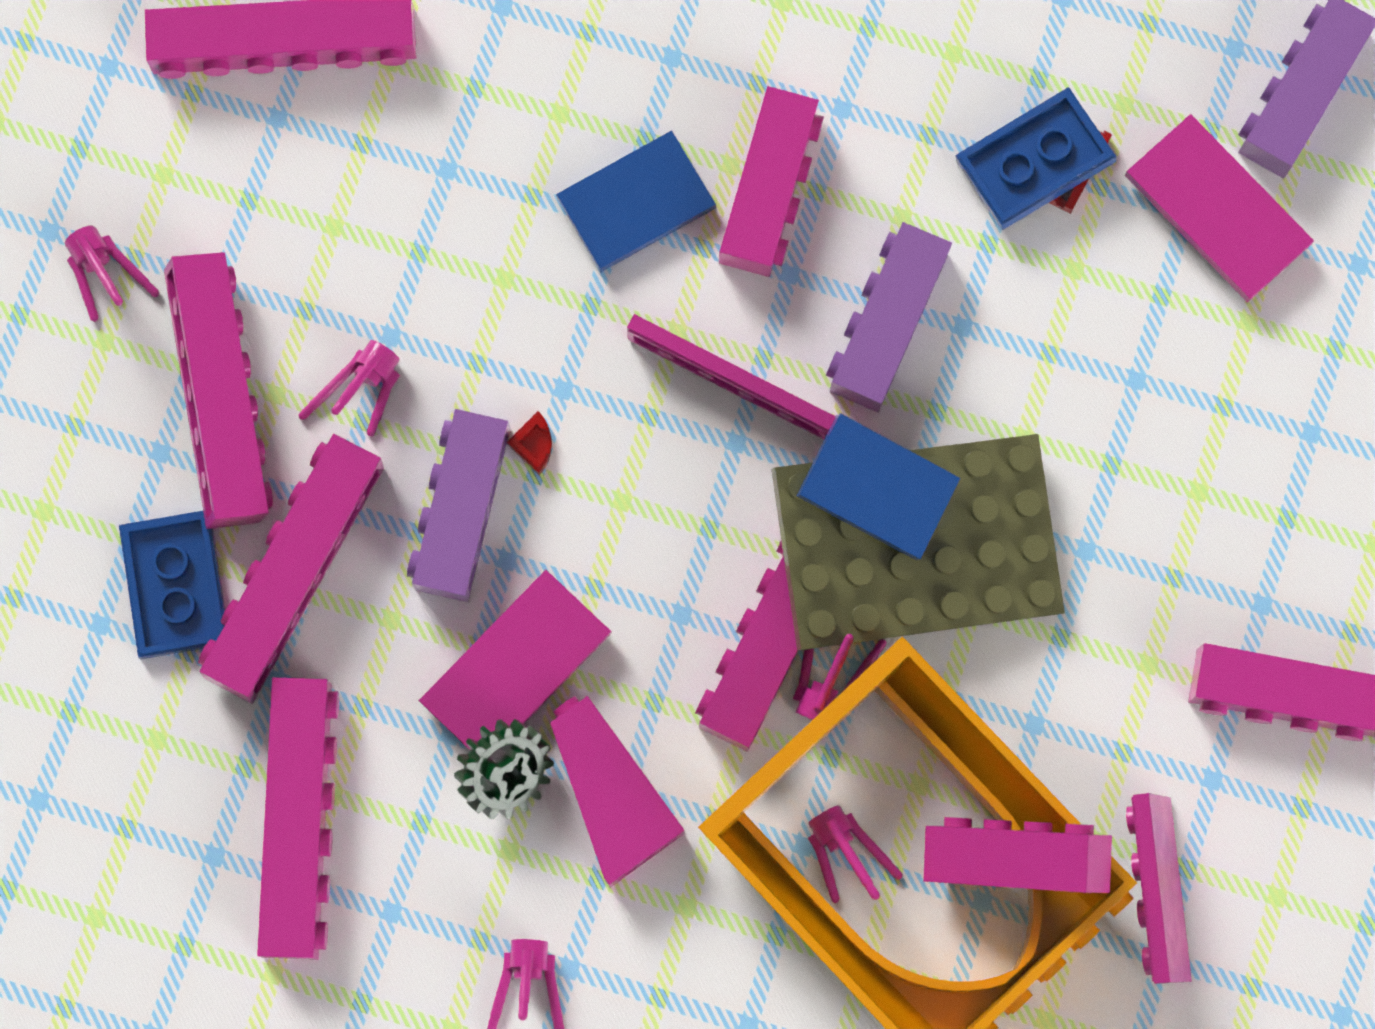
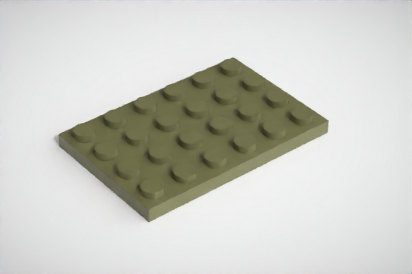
M1032 434L909 450L960 478L921 559L917 561L797 497L796 495L812 463L772 468L771 472L797 651L841 645L847 634H852L854 637L853 643L1064 614L1065 610L1039 435Z

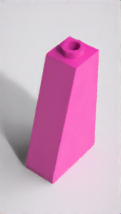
M574 696L553 711L557 718L551 721L550 724L603 877L611 888L683 836L685 830L590 698L586 696L581 701H578L576 696Z

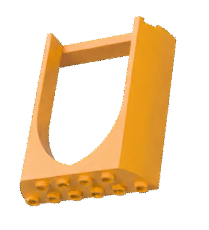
M902 636L698 828L885 1029H998L999 1027L993 1021L1002 1012L1009 1015L1018 1011L1033 996L1027 988L1036 980L1040 983L1047 982L1067 963L1061 956L1070 947L1074 951L1078 948L1082 949L1100 932L1095 923L1102 916L1109 912L1115 917L1134 899L1129 891L1137 882L1112 856L1110 893L1027 889L1029 904L1027 931L1020 956L1013 970L984 980L946 981L922 976L906 970L872 949L744 813L875 691L989 811L995 820H1011L1012 830H1024V821L1053 823L1052 832L1065 833V824H1081Z

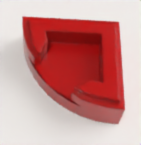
M537 411L506 443L540 476L551 456L552 438L545 418Z

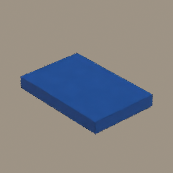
M1069 87L955 155L958 165L1002 231L1116 162V155Z
M672 130L556 194L557 200L600 273L716 209L713 198Z
M840 413L836 415L796 496L917 561L921 559L960 478Z
M203 511L119 525L138 658L142 660L204 649L210 639L216 641L225 626L221 624L225 605L213 529H206Z

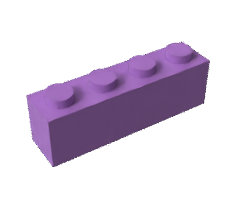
M1328 0L1325 7L1316 3L1303 27L1310 30L1308 36L1303 43L1295 39L1281 62L1289 68L1281 80L1275 76L1272 77L1260 97L1261 100L1267 103L1260 116L1251 112L1238 136L1245 139L1238 153L1283 179L1292 168L1375 28V18L1344 0Z
M902 222L898 234L888 233L879 254L886 261L880 274L871 272L861 295L868 298L862 314L856 311L853 312L845 330L844 336L850 338L844 354L836 351L827 370L826 376L833 379L830 387L831 393L879 413L949 255L952 242L905 222Z
M455 409L452 421H444L439 446L446 448L442 464L434 463L429 480V490H434L435 492L431 508L423 507L418 525V533L424 534L420 551H412L407 569V577L413 578L412 585L416 591L469 602L506 451V442L510 434V426L507 420Z

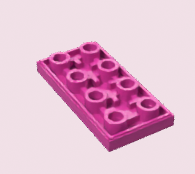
M1192 114L1187 116L1149 150L1124 175L1247 303L1314 242L1306 231Z
M545 569L418 701L460 742L471 750L466 740L468 738L475 741L482 738L480 734L482 726H485L492 732L495 731L496 721L500 719L509 726L514 719L525 724L612 634V631Z
M1152 793L1134 794L1131 797L1132 806L1126 808V822L1130 834L1136 835L1138 853H1132L1131 866L1134 879L1141 881L1143 896L1142 900L1137 901V918L1140 927L1146 928L1148 947H1143L1142 949L1144 972L1146 975L1152 976L1154 984L1192 982L1171 797Z

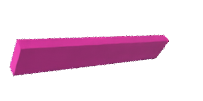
M636 314L633 315L627 326V338L629 341L823 440L825 439L836 416Z

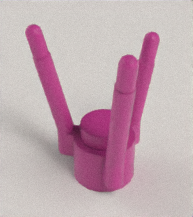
M88 225L82 227L66 238L64 243L71 254L67 262L75 274L91 321L96 322L99 316L84 269L88 273L95 272L115 305L121 306L123 304V299L104 268L110 260L108 254L151 296H159V290L116 247L109 235L102 237L95 226Z
M370 340L364 350L358 349L352 360L298 414L299 419L305 420L354 372L356 376L332 407L331 412L334 415H338L363 382L373 387H377L382 382L383 384L367 428V435L370 437L374 436L391 389L400 377V374L394 370L400 358L388 347L377 341Z
M852 634L845 636L824 683L813 680L810 688H808L814 649L804 650L799 683L792 698L799 702L796 713L813 720L836 698L839 691L833 689V686L853 643L854 637ZM880 639L842 692L878 659V656L887 645L885 639Z
M840 805L829 808L808 822L814 833L808 837V840L816 852L825 885L833 903H838L840 897L825 850L826 846L830 853L841 849L873 900H878L880 897L872 879L849 844L854 840L852 834L896 880L902 878V872L858 825L853 814L845 815Z
M533 939L511 940V953H504L503 971L487 1029L497 1028L513 970L514 978L520 979L518 1018L521 1021L527 1019L531 980H541L543 971L554 1029H564L555 977V955L548 954V942Z

